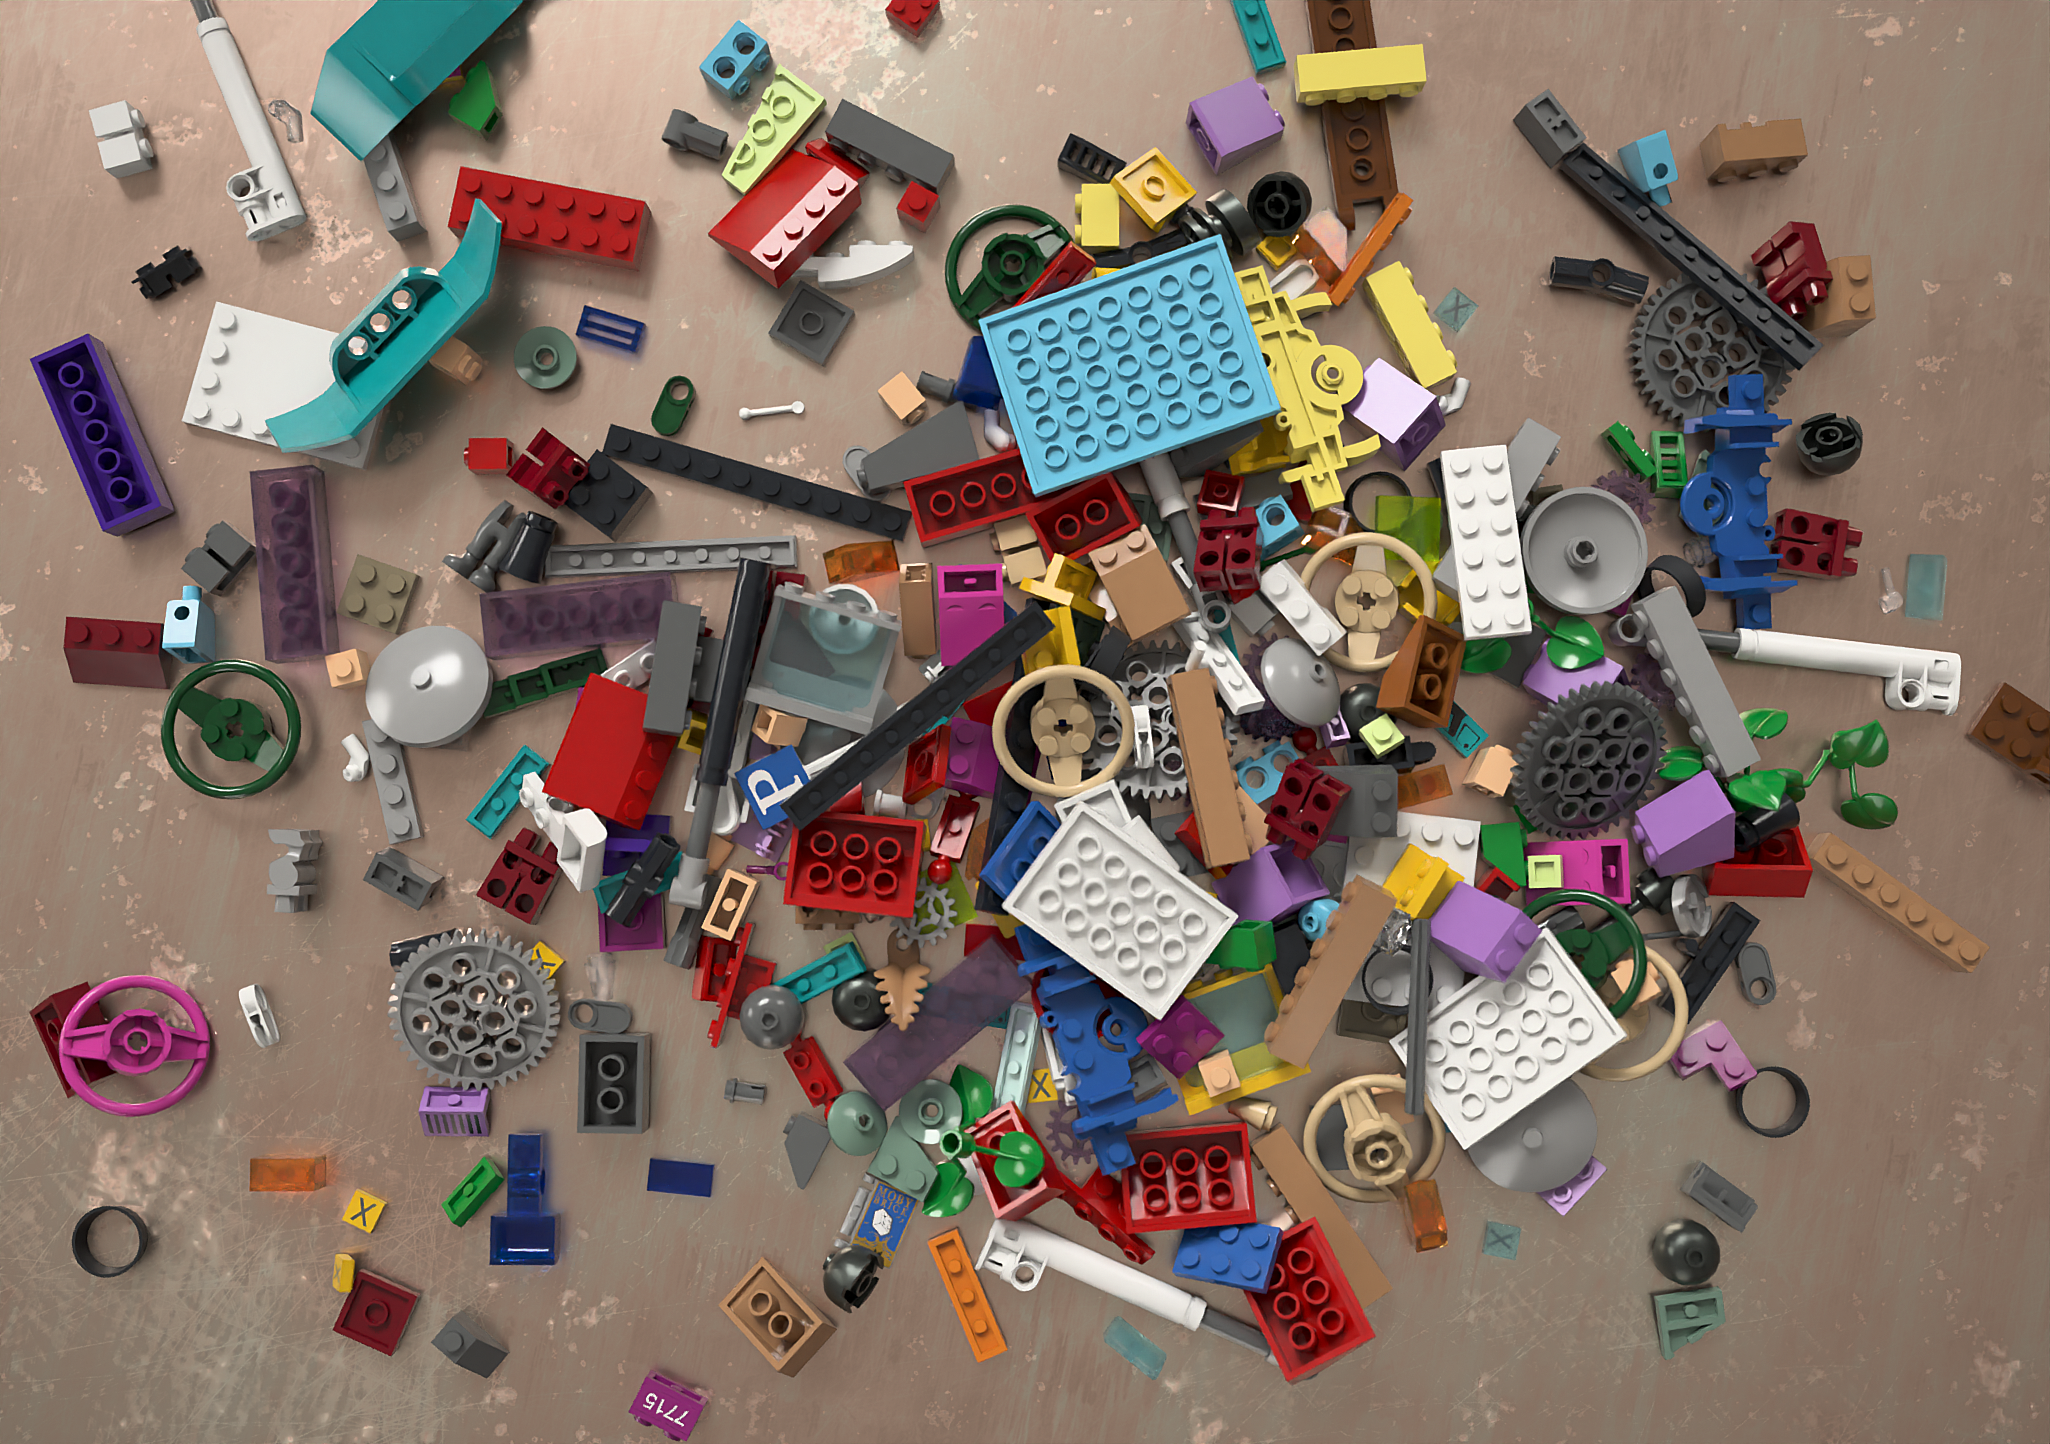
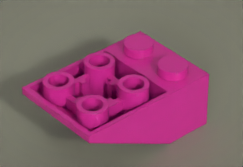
M1002 564L937 566L941 666H954L1004 626Z
M1628 839L1527 842V848H1523L1524 861H1528V856L1563 855L1564 887L1529 888V880H1526V906L1543 895L1564 889L1594 891L1609 897L1618 904L1631 903ZM1564 902V903H1559V904H1556V905H1553V906H1560V905H1592V904H1588V903H1584V902Z

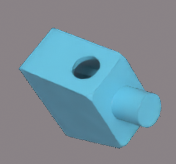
M1666 130L1634 141L1617 150L1629 181L1643 193L1649 192L1651 200L1660 207L1672 203L1667 184L1678 180V173Z
M183 586L182 600L169 601L167 603L162 648L184 664L216 662L215 614L212 609L202 602V588L198 586Z

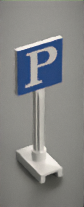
M907 702L897 706V710L900 709ZM863 737L807 765L801 763L793 745L790 744L734 772L762 829L764 830L788 818L779 806L780 803Z

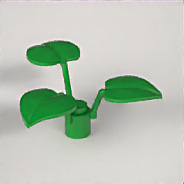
M1525 579L1526 592L1535 594ZM1527 598L1531 624L1536 623L1548 635L1552 636L1547 643L1546 650L1550 660L1556 666L1570 670L1578 669L1600 660L1604 656L1602 640L1590 623L1576 616H1565L1558 621L1556 631H1554L1539 616H1536L1533 603ZM1505 637L1467 640L1460 669L1476 674L1497 671L1509 661L1512 655L1511 646L1504 640Z
M1755 708L1740 714L1751 740L1754 737L1765 740L1771 739L1779 735L1788 723V713L1785 710L1775 708ZM1676 746L1665 750L1667 755L1659 758L1665 764L1664 767L1656 769L1655 772L1659 774L1660 778L1680 781L1691 779L1702 771V767L1706 768L1702 760L1704 754L1700 748L1694 746ZM1750 766L1744 768V774L1735 773L1727 777L1725 783L1722 782L1720 777H1715L1712 774L1722 792L1726 793L1727 800L1734 811H1747L1752 806L1776 812L1779 811L1781 799L1786 790V780L1782 774L1761 770L1750 775Z
M1878 720L1859 728L1835 732L1831 736L1830 750H1823L1822 758L1807 780H1804L1802 773L1793 769L1769 770L1778 772L1785 777V793L1796 804L1805 798L1806 791L1804 788L1811 786L1826 761L1830 760L1835 768H1848L1853 799L1842 802L1840 808L1841 814L1846 821L1859 828L1874 830L1894 825L1897 819L1898 807L1890 797L1879 793H1867L1860 797L1857 791L1855 762L1862 767L1872 768L1883 764L1889 755L1888 739Z
M964 1065L956 1066L949 1084L957 1092L962 1103L963 1115L960 1124L962 1126H955L954 1130L944 1132L940 1138L942 1153L947 1156L948 1160L954 1163L946 1162L936 1166L940 1174L922 1209V1213L927 1216L941 1218L954 1216L963 1212L970 1205L974 1195V1185L971 1180L965 1177L967 1169L958 1158L966 1159L974 1151L998 1156L994 1166L995 1174L999 1181L1008 1187L1017 1188L1027 1185L1043 1171L1045 1165L1041 1147L1034 1138L1026 1133L1012 1131L1004 1134L1000 1141L999 1151L977 1146L973 1136L964 1132L975 1125V1118H983L989 1113L994 1100L993 1089L989 1081Z

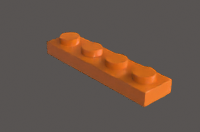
M1404 193L1396 194L1327 292L1333 305L1339 306L1341 302L1346 304L1356 290L1353 287L1360 276L1364 278L1370 272L1375 263L1372 261V258L1378 250L1384 251L1393 239V235L1390 233L1397 223L1402 225L1412 212L1409 206L1414 201Z
M958 1228L927 1242L977 1362L980 1363L1007 1351L1008 1347Z

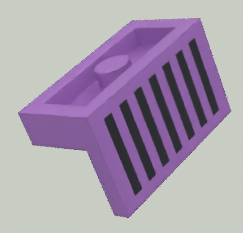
M425 1086L418 1111L424 1135L489 1137L490 1130L486 1118L490 1100L489 1087H481V1090L477 1091L476 1087H468L467 1090H464L463 1087Z

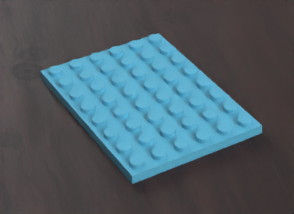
M1221 234L978 320L1035 497L1281 413L1274 387Z

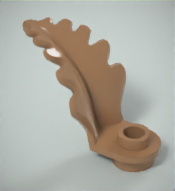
M897 928L891 932L887 939L888 965L877 970L874 976L885 979L876 985V990L888 992L880 998L882 1004L890 1003L886 1007L885 1013L895 1015L891 1022L898 1024L901 1031H906L908 1024L915 1020L911 1014L919 1012V1007L914 1002L923 1000V995L916 992V990L925 988L928 985L927 981L919 977L928 975L931 970L920 964L918 940L914 939L907 949L902 950L898 948L897 941L902 938L907 940L908 936L904 934L897 938L896 934L900 930V928Z

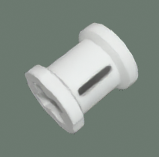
M877 790L873 816L879 817L882 815L906 819L908 804L902 802L903 800L900 796L884 794L883 790Z

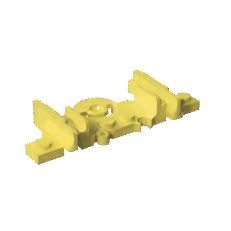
M1263 265L1236 272L1234 275L1262 356L1269 363L1267 370L1281 408V413H1278L1274 419V427L1279 431H1284L1289 427L1290 431L1286 437L1288 444L1284 452L1286 455H1289L1291 463L1307 460L1305 466L1282 472L1278 478L1279 484L1301 480L1312 512L1341 504L1345 499L1336 472L1343 471L1349 466L1372 458L1381 447L1378 433L1365 441L1343 447L1338 428L1344 419L1341 406L1352 401L1362 387L1363 370L1361 364L1353 353L1343 347L1336 345L1320 346L1314 331L1303 328L1300 319L1316 312L1329 311L1332 303L1326 292L1308 294L1290 300L1286 291L1272 293ZM1321 356L1324 357L1325 361L1316 370V382L1323 390L1328 392L1336 391V394L1323 392L1313 382L1311 368L1314 361ZM1334 369L1338 373V378H1329L1327 371Z

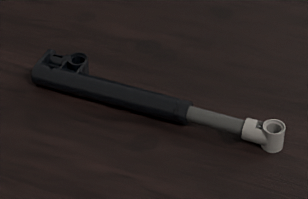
M740 557L698 762L700 766L697 767L695 780L700 782L689 840L686 853L681 854L678 876L675 875L671 885L669 904L702 910L705 902L708 882H704L710 861L706 856L721 786H727L728 770L731 767L759 626L765 625L769 613L768 580L771 570L776 569V564Z

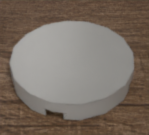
M1696 874L1680 875L1675 879L1672 888L1674 917L1681 933L1687 938L1705 936L1710 929L1712 921L1711 906H1706L1705 898L1709 897L1706 886Z

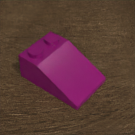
M953 716L950 723L951 736L945 785L942 787L993 799L999 759L993 745L992 727ZM1037 745L1031 775L1033 778L1036 777L1041 755ZM1029 790L1026 808L1030 804L1032 795L1031 790Z

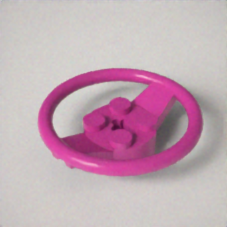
M130 975L111 979L86 993L68 1014L59 1041L61 1067L71 1088L92 1107L102 1112L122 1117L152 1115L177 1104L192 1091L200 1080L206 1068L210 1052V1034L207 1021L194 999L183 989L169 981L144 975ZM146 988L164 993L177 1001L191 1018L195 1032L167 1026L164 1020L157 1016L155 1012L145 1009L127 1010L115 1017L110 1024L77 1029L88 1009L101 998L123 989ZM133 1035H140V1040L146 1041V1047H141L140 1051H134L133 1047L127 1044V1040H132ZM74 1057L107 1061L110 1069L132 1077L147 1075L152 1071H156L164 1062L192 1060L194 1062L185 1079L170 1093L146 1103L125 1104L106 1099L93 1091L80 1076Z

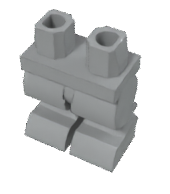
M268 829L269 837L274 844H285L289 847L287 855L271 862L269 865V877L272 884L267 885V894L275 895V912L297 913V911H307L308 895L317 894V884H312L316 877V869L311 861L318 859V852L323 844L319 836V830Z

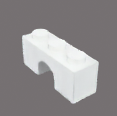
M1283 559L1261 577V590L1315 653L1320 656L1344 636L1347 631L1327 608H1323L1311 596L1304 586L1305 582Z

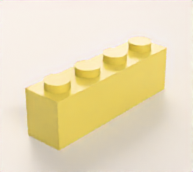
M1423 44L1297 55L1293 66L1297 103L1306 102V105L1310 106L1322 104L1324 100L1337 99V102L1347 103L1354 101L1358 97H1368L1370 100L1383 99L1387 95L1399 94L1401 97H1412L1422 92L1427 81Z
M1397 261L1367 276L1361 286L1409 378L1426 390H1430L1453 378L1457 373V361L1450 350L1446 351L1441 342L1443 335L1439 326L1435 322L1432 323L1428 317L1427 312L1429 309L1424 297L1417 295L1412 286L1414 279L1410 270L1407 267L1403 268L1400 261Z

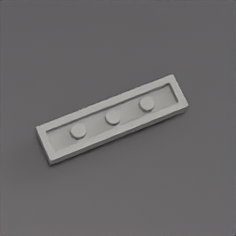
M372 719L362 721L390 845L423 838L424 835L403 744L388 737Z

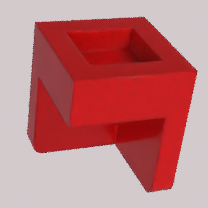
M1490 866L1474 885V888L1489 895L1500 896L1504 900L1512 892H1518L1521 888L1497 867Z

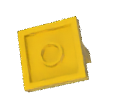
M1156 147L1116 174L1110 182L1112 187L1157 234L1168 225L1176 211L1193 200L1197 194L1196 190Z
M1056 553L1047 568L1044 583L1023 577L1019 589L1049 603L1070 606V609L1102 621L1106 611L1105 608L1087 600L1097 572Z
M1070 606L1044 611L1056 627L1021 655L1025 676L1047 666L1069 664L1081 666Z
M1408 843L1382 884V887L1390 890L1398 900L1393 910L1411 921L1416 918L1429 920L1456 882H1463L1465 877L1449 868V863L1440 857H1432L1415 845Z

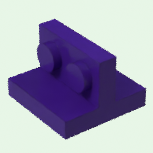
M646 814L640 831L623 828L606 820L607 837L602 876H614L629 870L636 858L640 859L657 832L666 833L671 836L672 816Z

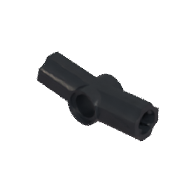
M1179 228L1147 242H1136L1131 247L1093 254V258L1096 261L1094 267L1123 269L1136 264L1133 258L1138 254H1145L1151 259L1188 245V242L1185 239L1184 233Z
M1554 256L1550 267L1549 281L1550 285L1585 289L1593 294L1605 293L1640 304L1649 284V276L1617 267L1612 261L1604 258L1591 261ZM1598 270L1602 272L1605 276V282L1597 281L1593 277V271Z
M657 832L640 859L636 858L622 881L623 885L605 912L611 919L621 925L630 926L647 898L650 899L656 892L665 876V871L678 854L681 846L676 842L675 838L666 833Z

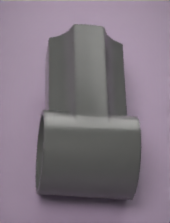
M673 109L661 140L674 148L684 151L689 148L720 160L726 150L729 135L728 132L699 122L696 117L685 111Z

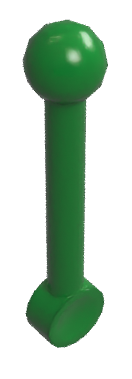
M1309 541L1302 548L1265 561L1263 560L1260 562V572L1264 571L1267 566L1276 564L1283 559L1287 560L1304 553L1313 554L1317 550V545Z

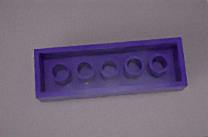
M85 334L31 358V364L102 531L118 537L175 512L104 343L90 334Z

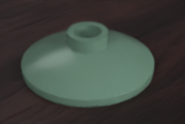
M540 326L529 330L519 339L514 350V365L518 374L526 383L536 388L550 389L563 384L573 374L577 363V352L574 343L566 333L555 327ZM551 355L553 357L552 363L544 365L543 358Z
M927 1079L913 1084L906 1090L900 1101L899 1119L901 1125L911 1138L920 1143H940L943 1133L948 1130H954V1127L960 1126L962 1121L963 1108L960 1097L950 1085L940 1080ZM930 1105L937 1107V1116L931 1117L927 1113V1108Z
M854 1091L846 1093L834 1101L828 1113L827 1126L832 1141L841 1151L852 1156H864L874 1152L882 1144L886 1136L887 1120L883 1108L875 1098L864 1092ZM860 1116L865 1121V1127H862L859 1123Z

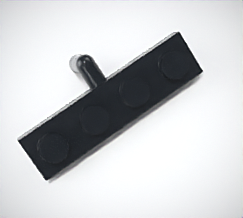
M1735 902L1729 903L1699 947L1695 939L1680 938L1677 941V948L1691 958L1679 975L1688 1000V1024L1761 921ZM1669 989L1658 1006L1675 1017L1674 998L1671 989Z

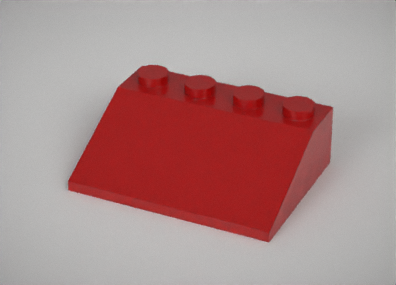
M791 149L708 232V236L779 289L862 204L859 185L834 165Z
M590 673L542 793L579 809H590L596 816L620 827L640 831L677 737L642 731L648 694Z
M824 811L802 830H799L793 823L783 905L913 919L927 827L925 822Z
M1246 1122L1125 1132L1136 1163L1120 1169L1127 1234L1257 1222Z
M1315 1216L1283 1232L1267 1294L1242 1289L1286 1381L1291 1385H1295L1323 1371L1376 1338Z

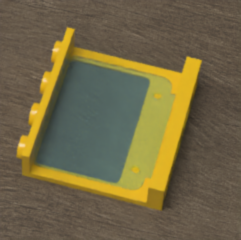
M1271 963L1265 965V969L1258 972H1248L1245 968L1232 971V969H1222L1213 974L1214 978L1202 982L1201 978L1189 981L1180 993V995L1183 994L1225 1035L1204 1057L1228 1049L1241 1085L1240 1087L1210 1097L1197 1062L1178 1080L1189 1115L1311 1072L1308 1062L1304 1069L1270 1054L1265 1045L1264 1033L1271 1022L1275 1023L1280 1014L1279 1007L1281 1001L1284 998Z

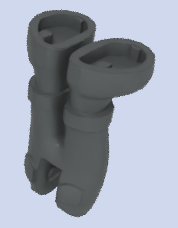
M506 500L501 502L485 518L472 542L465 548L467 551L463 555L448 554L442 560L444 564L489 595L495 590V572H500L499 565L508 553L522 522H525L527 515L524 512L520 513L508 529L503 525L514 509V506ZM495 540H497V543L490 552L489 556H487L483 561L484 564L478 570L474 571L478 561L483 558V556L485 555L484 553L488 550L491 544Z

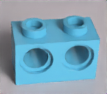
M738 19L702 62L699 69L705 80L729 99L733 100L737 94L741 95L745 92L750 84L752 75L757 70L761 71L767 65L771 52L767 41ZM750 45L755 47L751 54L743 55L740 53L744 46ZM726 69L735 71L734 75L728 79L721 78L720 75Z
M1281 494L1277 497L1273 496L1265 499L1260 503L1259 508L1256 509L1264 536L1260 562L1306 534ZM1279 514L1285 515L1284 521L1277 526L1271 525L1275 516Z
M1277 740L1263 748L1262 750L1265 755L1256 761L1250 756L1235 765L1238 770L1236 774L1239 786L1256 804L1274 795L1278 789L1283 773L1275 769L1273 764L1277 755H1284L1290 763L1299 758L1289 741L1281 745L1280 741ZM1250 771H1257L1262 776V785L1257 789L1249 787L1246 782V776Z

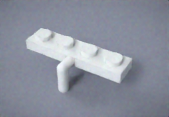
M1199 611L1191 612L1192 615L1172 624L1191 651L1185 666L1186 672L1208 668L1210 676H1215L1218 692L1234 715L1262 709L1265 699L1220 635L1205 629Z

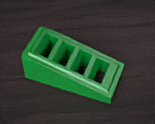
M1652 431L1650 433V455L1655 461L1654 466L1657 469L1651 475L1652 498H1681L1682 491L1688 483L1683 431ZM1660 444H1675V448H1660ZM1661 457H1675V460H1662ZM1663 470H1675V473H1663Z

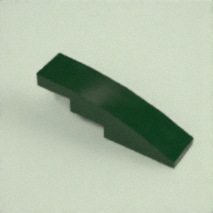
M601 648L539 665L538 668L507 676L506 679L493 682L491 697L483 713L484 719L576 691L579 687L584 688L590 673L600 676L608 670Z

